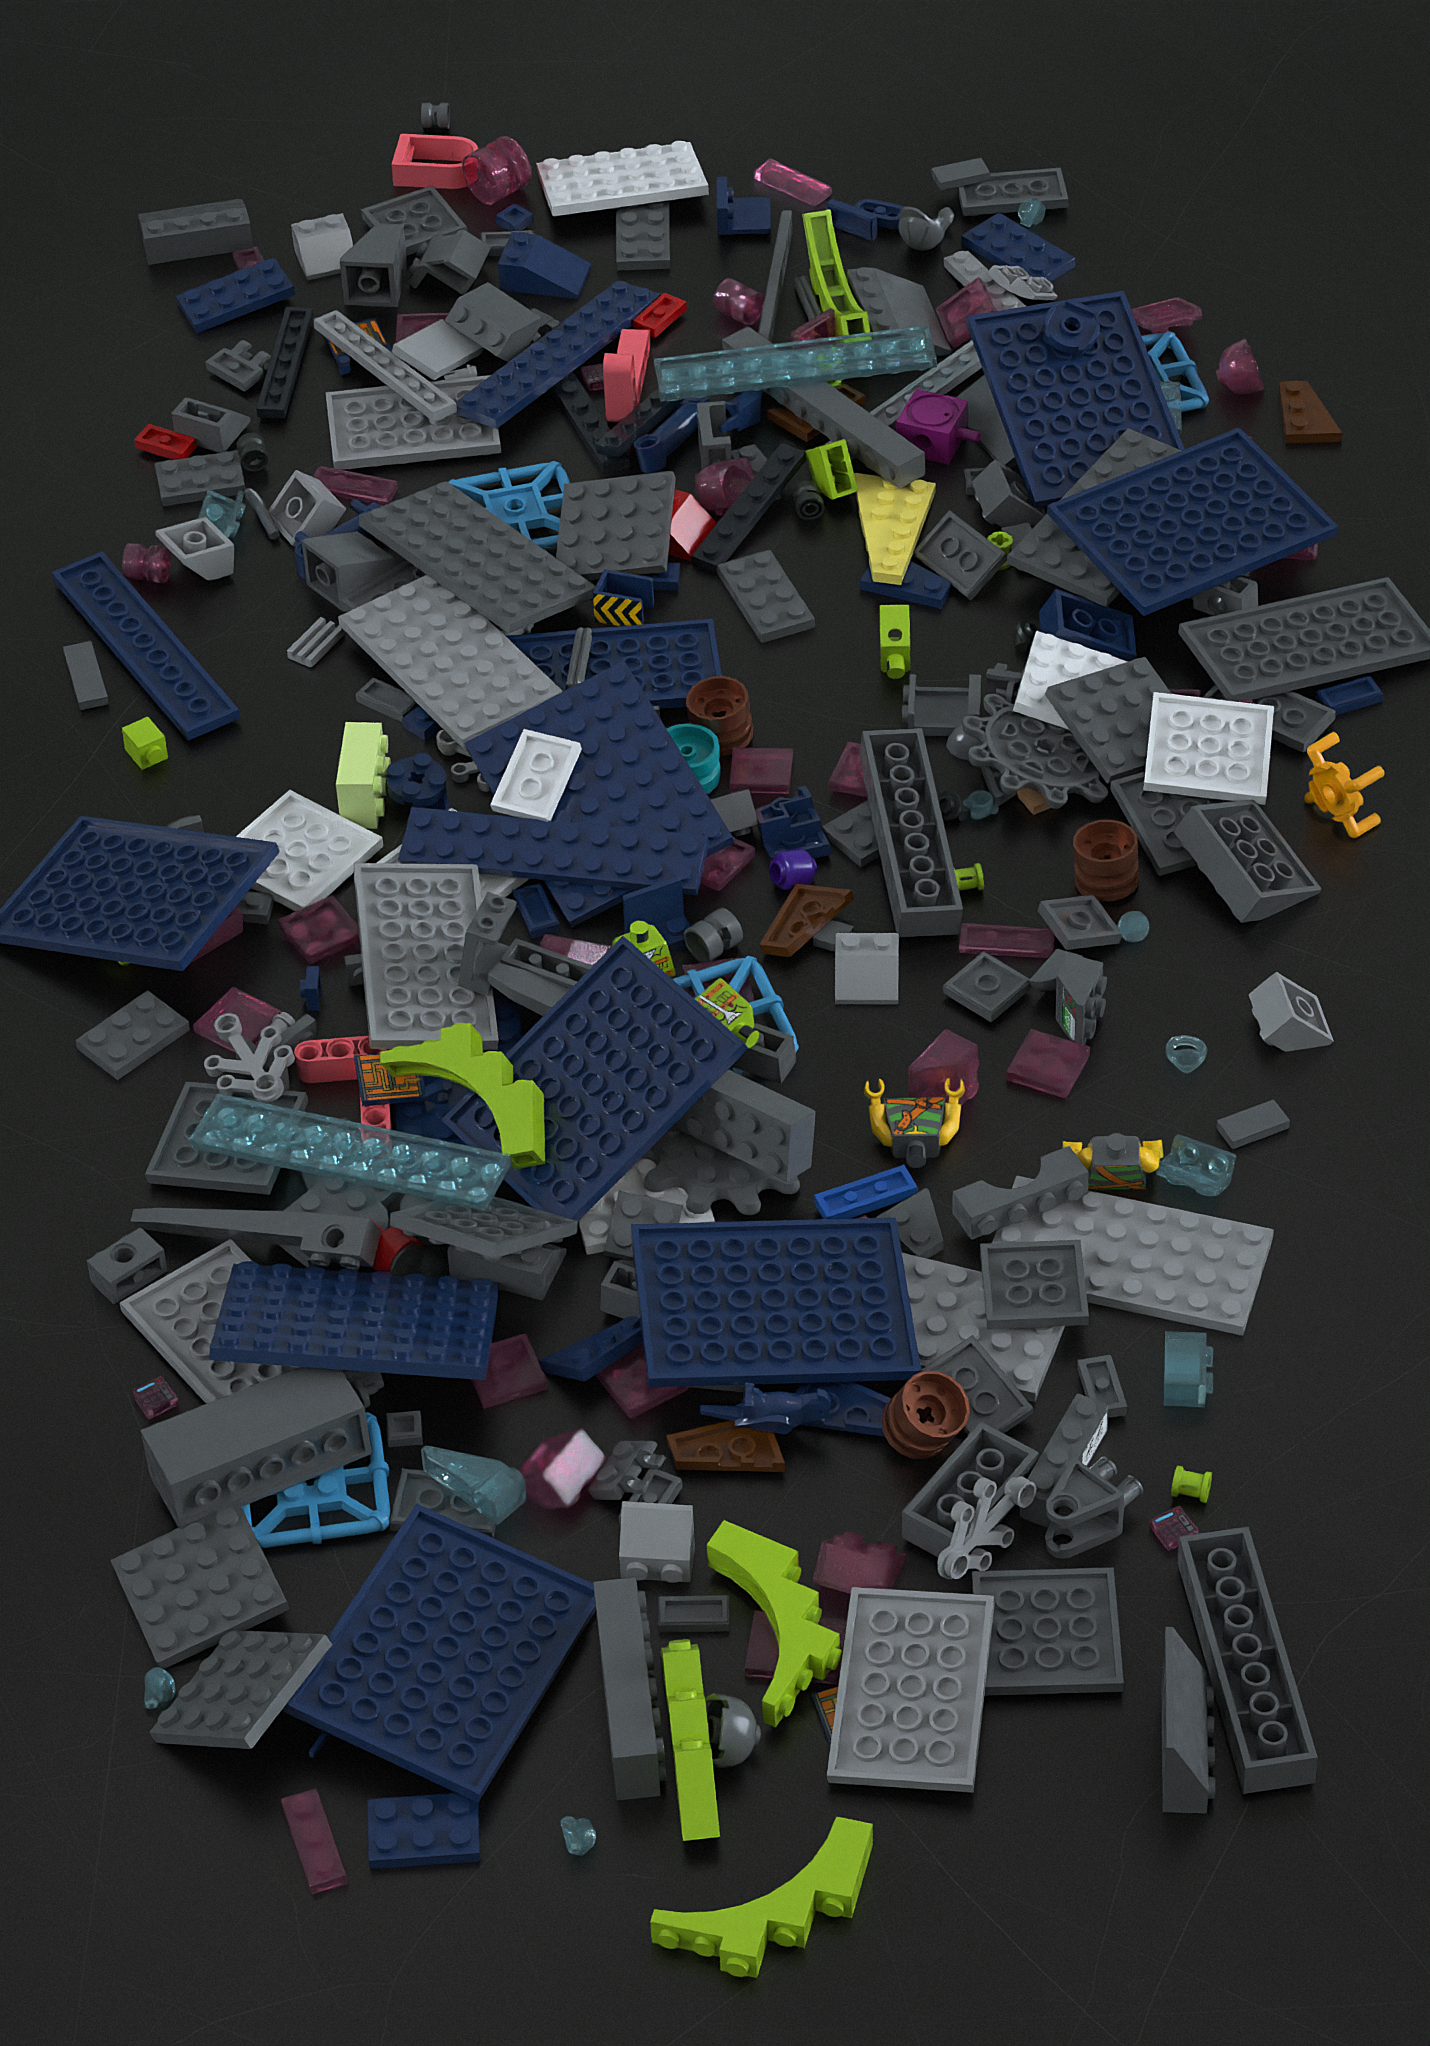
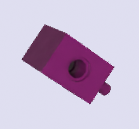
M915 389L896 421V432L921 449L925 454L926 460L948 465L963 440L978 443L981 439L979 431L968 429V400Z

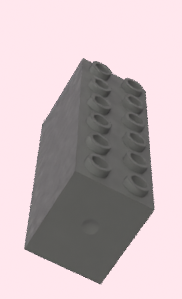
M298 1367L140 1430L150 1477L180 1530L208 1516L207 1514L237 1500L241 1507L372 1454L365 1407L343 1371L338 1369Z

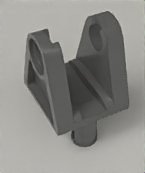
M1103 1456L1092 1467L1088 1468L1074 1457L1068 1463L1046 1503V1517L1052 1521L1045 1534L1047 1552L1056 1558H1070L1122 1534L1124 1508L1143 1493L1141 1483L1136 1479L1130 1484L1134 1477L1129 1475L1117 1487H1114L1108 1482L1111 1477L1117 1474V1468L1111 1460L1108 1461V1458ZM1057 1507H1060V1508L1058 1509L1057 1513H1055L1054 1510H1055ZM1064 1534L1069 1536L1072 1541L1058 1546L1053 1542V1538Z

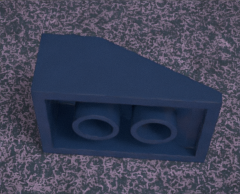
M512 232L498 262L500 290L578 299L591 269V263L539 235Z
M1057 589L1054 590L1039 611L1040 632L1081 644L1086 648L1107 653L1122 660H1134L1137 656L1133 615L1102 606Z

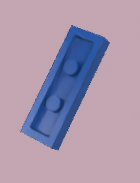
M905 1165L815 1194L814 1204L823 1219H850L906 1200L918 1192V1187Z

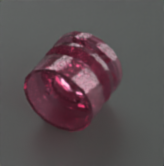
M501 136L487 144L485 148L481 147L464 157L462 163L463 175L468 187L475 197L486 205H493L507 197L509 193L513 194L517 190L522 189L530 184L532 178L531 166L525 152L515 140L508 136Z

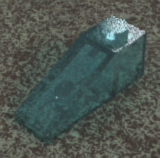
M427 1445L421 1449L424 1472L497 1525L527 1501L526 1482L523 1475L517 1469L509 1468L499 1460Z

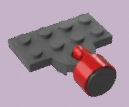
M361 1149L284 1210L289 1212H313L369 1218L382 1229L372 1267L376 1271L389 1272L392 1274V1277L395 1275L406 1276L415 1273L422 1263L424 1256L423 1244L415 1237L403 1234L402 1229L390 1227L386 1210L390 1203L406 1191L405 1183ZM344 1238L338 1242L336 1247L343 1242ZM279 1245L304 1266L310 1267L315 1265L310 1262V1258L300 1250V1247Z

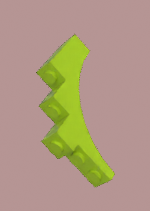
M824 210L802 214L811 266L809 272L812 289L815 296L819 295L821 310L826 321L829 320L833 346L858 343L871 339L867 311H863L858 306L844 273L834 233L831 211Z
M456 1023L452 1027L441 1028L440 1040L438 1041L427 1040L422 1044L408 1047L396 1046L392 1050L380 1052V1063L392 1077L411 1075L440 1077L459 1083L478 1094L487 1103L494 1115L500 1132L502 1155L514 1170L545 1164L543 1092L533 1080H517L513 1083V1065L502 1051L483 1053L482 1036L471 1023Z
M724 1520L707 1543L708 1567L732 1579L748 1592L765 1612L775 1632L779 1648V1659L774 1678L762 1699L763 1722L776 1728L782 1717H787L791 1713L796 1696L800 1690L804 1691L807 1689L812 1677L823 1681L831 1669L835 1670L838 1667L843 1651L840 1650L839 1633L818 1625L822 1614V1609L819 1608V1592L797 1583L801 1575L798 1551Z
M687 1639L670 1641L667 1647L661 1648L660 1660L671 1732L681 1834L683 1841L720 1837L712 1749L709 1742L699 1648L697 1644L691 1645L690 1640Z
M836 1817L827 1840L805 1868L792 1880L768 1895L743 1905L717 1911L687 1913L654 1909L650 1921L652 1943H657L668 1949L680 1948L695 1951L702 1956L720 1957L721 1971H726L738 1977L750 1976L757 1978L768 1940L786 1947L798 1946L805 1948L815 1911L823 1912L832 1917L843 1916L852 1918L873 1846V1824Z

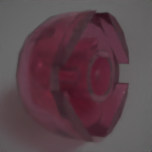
M1244 338L1227 346L1219 359L1220 369L1216 370L1221 386L1226 384L1231 392L1241 396L1264 391L1263 381L1259 379V369L1249 343L1247 344V339Z

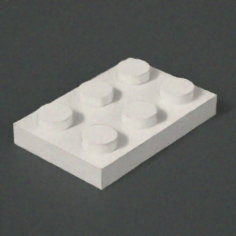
M524 729L490 804L492 810L520 818L551 821L582 750L580 743Z

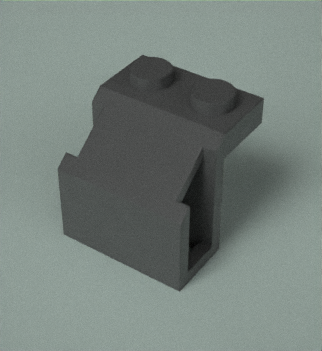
M459 230L457 234L447 236L441 234L433 235L428 244L423 241L415 255L419 259L416 257L408 269L411 275L407 284L416 289L428 272L464 295L476 280L491 246L465 230Z

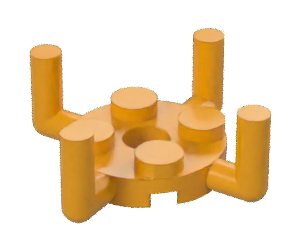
M1331 732L1307 748V754L1314 768L1309 773V775L1313 774V780L1309 782L1310 791L1304 795V801L1307 804L1316 803L1324 813L1330 811L1335 815L1331 819L1339 822L1342 821L1348 835L1351 838H1357L1381 823V819L1376 813L1371 814L1356 823L1353 815L1357 813L1358 808L1364 802L1359 791L1382 778L1384 770L1382 767L1376 766L1358 778L1351 780L1349 769L1344 763L1339 762L1335 764L1325 761L1321 754L1340 741L1338 734Z

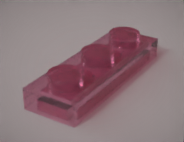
M317 1789L282 1798V1808L311 1893L315 1894L347 1884L346 1873Z

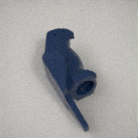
M760 388L739 390L737 397L730 402L724 401L726 421L719 426V432L723 433L734 428L741 431L760 422L762 390Z
M745 1383L742 1403L736 1406L701 1405L700 1414L735 1421V1426L785 1435L791 1432L792 1428L802 1423L827 1418L831 1406V1396L828 1392L817 1389V1393L801 1395L777 1391L762 1392L754 1387V1383Z

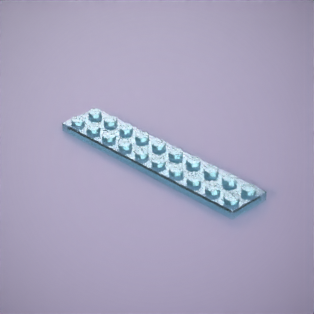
M928 325L654 359L660 401H675L716 394H732L749 390L757 391L765 388L787 387L789 385L806 383L814 384L822 381L870 377L887 373L895 374L903 371L925 370L937 367V357Z
M223 1094L216 1095L189 1139L192 1148L483 1211H486L512 1164L510 1155Z

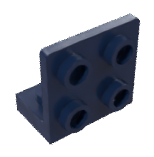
M727 176L717 177L718 235H759L770 233V197L733 198V187H728Z
M679 877L662 881L623 896L625 934L630 932V925L633 922L644 921L648 925L655 926L666 941L670 953L687 947L684 940V932L691 925L684 916L682 881Z

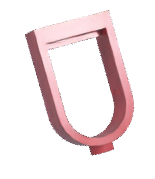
M400 134L391 164L393 186L425 188L433 186L434 188L443 189L463 188L473 184L479 178L480 172H485L486 159L485 156H479V149L476 143L464 137ZM412 159L462 161V163H417L412 162Z

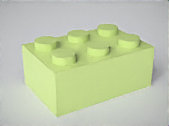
M346 722L336 780L339 814L365 829H377L379 816H384L385 802L382 796H387V778H385V775H387V768L391 764L390 757H385V753H388V735H383L382 723Z

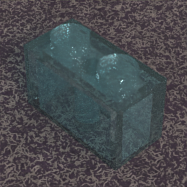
M1165 1331L1164 1406L1205 1407L1206 1393L1212 1394L1213 1373H1206V1367H1212L1213 1347H1206V1333Z

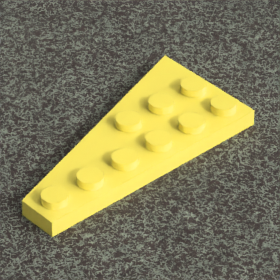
M854 473L858 487L856 501L858 502L862 531L866 540L873 582L901 585L936 493V483L918 479L898 489L890 482L885 481L882 476Z

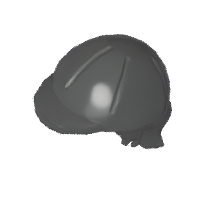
M904 207L899 214L900 234L910 248L917 251H928L941 242L946 229L953 222L954 213L949 207H946L939 211L937 218L931 220L917 208Z

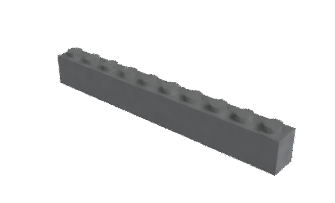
M749 326L722 340V357L727 366L739 372L745 379L750 380L763 392L768 393L778 403L790 409L796 416L801 417L814 429L827 436L832 442L845 439L849 454L864 463L866 467L874 470L885 481L900 489L925 475V454L921 449Z
M517 938L500 959L502 964L530 971L568 989H571L593 967V965ZM754 1023L753 1029L759 1032V1038L755 1045L748 1048L732 1067L782 1084L796 1063L794 1036Z

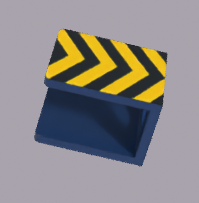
M604 569L593 591L595 622L616 626L644 624L643 607L652 609L654 606L653 579L651 577Z

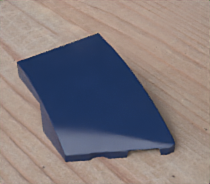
M806 785L799 787L798 794L791 798L780 797L771 804L764 805L755 810L759 823L757 824L758 831L770 863L780 851L804 849L813 859L831 855L830 843L822 831L821 820L814 809L812 796Z

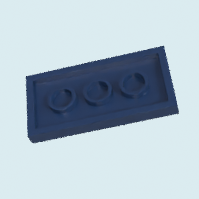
M997 213L961 235L962 245L995 265L1019 266L1028 273L1029 277H1044L1051 282L1075 267V257L1001 213Z
M273 257L220 279H215L205 285L189 289L182 294L176 295V299L195 332L199 333L296 294L294 286Z

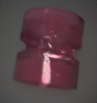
M728 278L718 286L714 294L713 306L716 310L727 316H732L733 319L745 325H752L760 317L765 299L763 294L752 288H746L744 284L732 278Z
M127 543L122 560L123 575L127 580L142 581L146 577L149 582L166 583L171 570V551L166 546L151 545L147 549L145 544Z

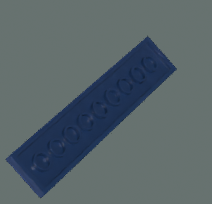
M616 281L456 401L457 412L454 415L496 429L621 335L622 329H629L633 326V320L658 299L661 294L650 291L647 288L630 285L624 281Z
M103 551L52 572L55 584L188 741L240 718L239 709Z
M412 807L398 861L400 864H476L479 874L637 890L679 877L682 881L683 894L697 895L709 839L708 836L550 820L546 822L530 818Z

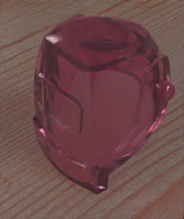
M749 458L718 462L696 473L695 489L699 504L706 508V510H715L717 515H721L723 513L722 510H728L754 478Z

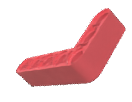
M622 329L617 354L605 353L603 376L607 422L619 423L621 419L625 418L639 405L650 351V330Z
M369 1036L304 1041L298 1044L294 1050L297 1075L305 1083L356 1080L354 1056L380 1054V1052L387 1051V1049H370ZM360 1097L363 1151L383 1167L389 1169L394 1161L391 1104L362 1106Z

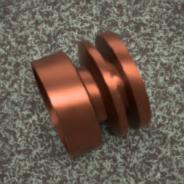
M715 676L701 680L691 687L686 696V707L690 724L706 727L718 737L720 756L739 752L746 747L753 737V724L751 721L748 691L744 684L734 678Z
M1097 820L1081 827L1073 837L1075 886L1078 891L1084 896L1094 895L1101 902L1116 901L1133 893L1139 884L1137 834L1133 828L1115 820Z
M923 1371L915 1374L885 1406L881 1418L883 1433L889 1444L904 1456L912 1459H928L933 1457L967 1424L970 1413L968 1397L962 1386L949 1375L939 1371Z

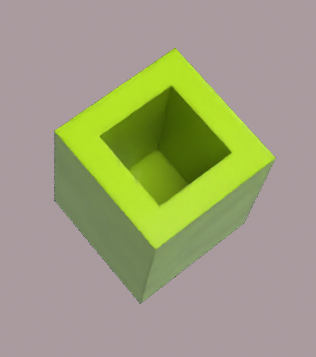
M149 717L122 728L125 750L142 770L168 759L165 736Z

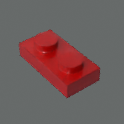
M663 293L633 320V329L650 330V336L656 338L687 310L686 301Z
M148 424L134 439L135 448L172 460L188 458L197 448L196 438L152 424Z

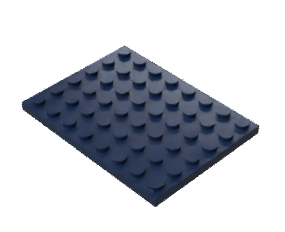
M1124 291L967 316L966 325L1034 508L1048 506L1059 501L1128 428L1181 451L1185 450ZM1065 301H1075L1086 305L1094 312L1095 320L1097 323L1099 321L1100 331L1095 344L1086 350L1083 355L1074 356L1070 353L1059 351L1044 341L1043 322L1046 313L1052 306L1056 304L1057 306L1064 305ZM1070 324L1068 327L1065 326L1070 331H1076L1073 324Z
M1240 428L1047 506V514L1143 616L1337 536L1339 527Z
M625 661L602 671L464 743L492 794L495 795L524 729L579 742L582 750L551 821L708 836L709 839L706 857L735 843L732 834ZM543 880L571 928L622 902L624 895L637 891V889Z
M80 816L1 907L0 943L184 971L279 854L280 850L277 843L271 841Z
M622 936L505 1055L513 1065V1083L517 1080H533L544 1094L545 1164L514 1170L502 1155L500 1132L492 1111L487 1103L471 1090L442 1118V1121L533 1208L579 1221L738 1060L748 1047L638 948Z
M896 1218L631 1224L630 1234L648 1387L910 1380L913 1375L921 1372Z
M244 1261L239 1264L233 1263L210 1345L209 1360L486 1380L499 1296V1283L485 1278H477L473 1281L459 1280L454 1276L427 1278L417 1273H411L406 1276L395 1275L392 1277V1274L386 1271L359 1273L357 1270L348 1268L341 1269L340 1271H331L319 1266H310L303 1269L292 1268L287 1264L262 1266L252 1261Z
M416 1504L328 1636L332 1646L284 1706L283 1712L478 1803L595 1613L594 1584Z

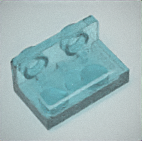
M208 489L197 519L207 517L227 538H234L240 522L236 521V519H241L246 504L242 503L244 492L239 490L235 500H232Z
M1178 1134L1174 1137L1170 1154L1159 1162L1156 1175L1166 1178V1181L1173 1185H1186L1196 1189L1201 1195L1217 1197L1230 1185L1236 1155Z

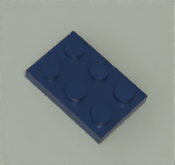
M458 1793L368 1799V1853L370 1869L480 1861L479 1804Z

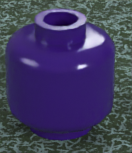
M804 849L780 851L774 856L769 866L772 882L777 884L782 890L787 891L792 890L795 884L811 885L817 872L815 860Z

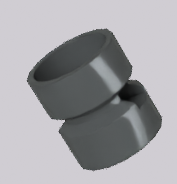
M722 907L706 916L704 921H698L684 932V940L690 953L695 959L704 964L722 955L723 951L731 949L742 942L743 931L738 920L729 910Z

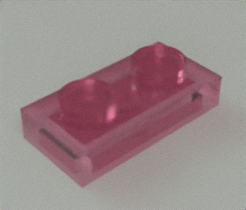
M733 837L735 843L710 855L705 860L700 883L719 892L755 857V847Z

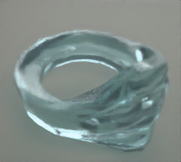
M1188 1035L1171 1038L1168 1040L1165 1048L1167 1058L1186 1074L1197 1068L1205 1060L1208 1049L1202 1040ZM1179 1045H1190L1197 1050H1174V1048Z

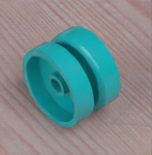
M678 724L667 728V731L706 794H709L718 786L721 778L718 737L710 729L696 724Z

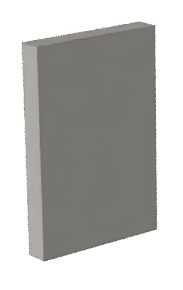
M441 319L394 344L392 353L432 380H436L481 355L484 347Z

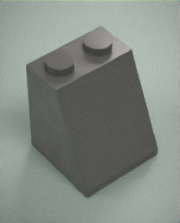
M377 223L340 258L344 305L398 307L408 268L403 224Z
M358 531L311 537L302 540L307 585L340 610H342L340 606L341 598L396 566V561L389 552L382 550L371 539H367Z

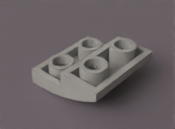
M993 265L987 272L1000 286L1018 296L1032 300H1055L1058 297L1052 290L1053 285L1046 278L1029 277L1028 273L1019 266Z

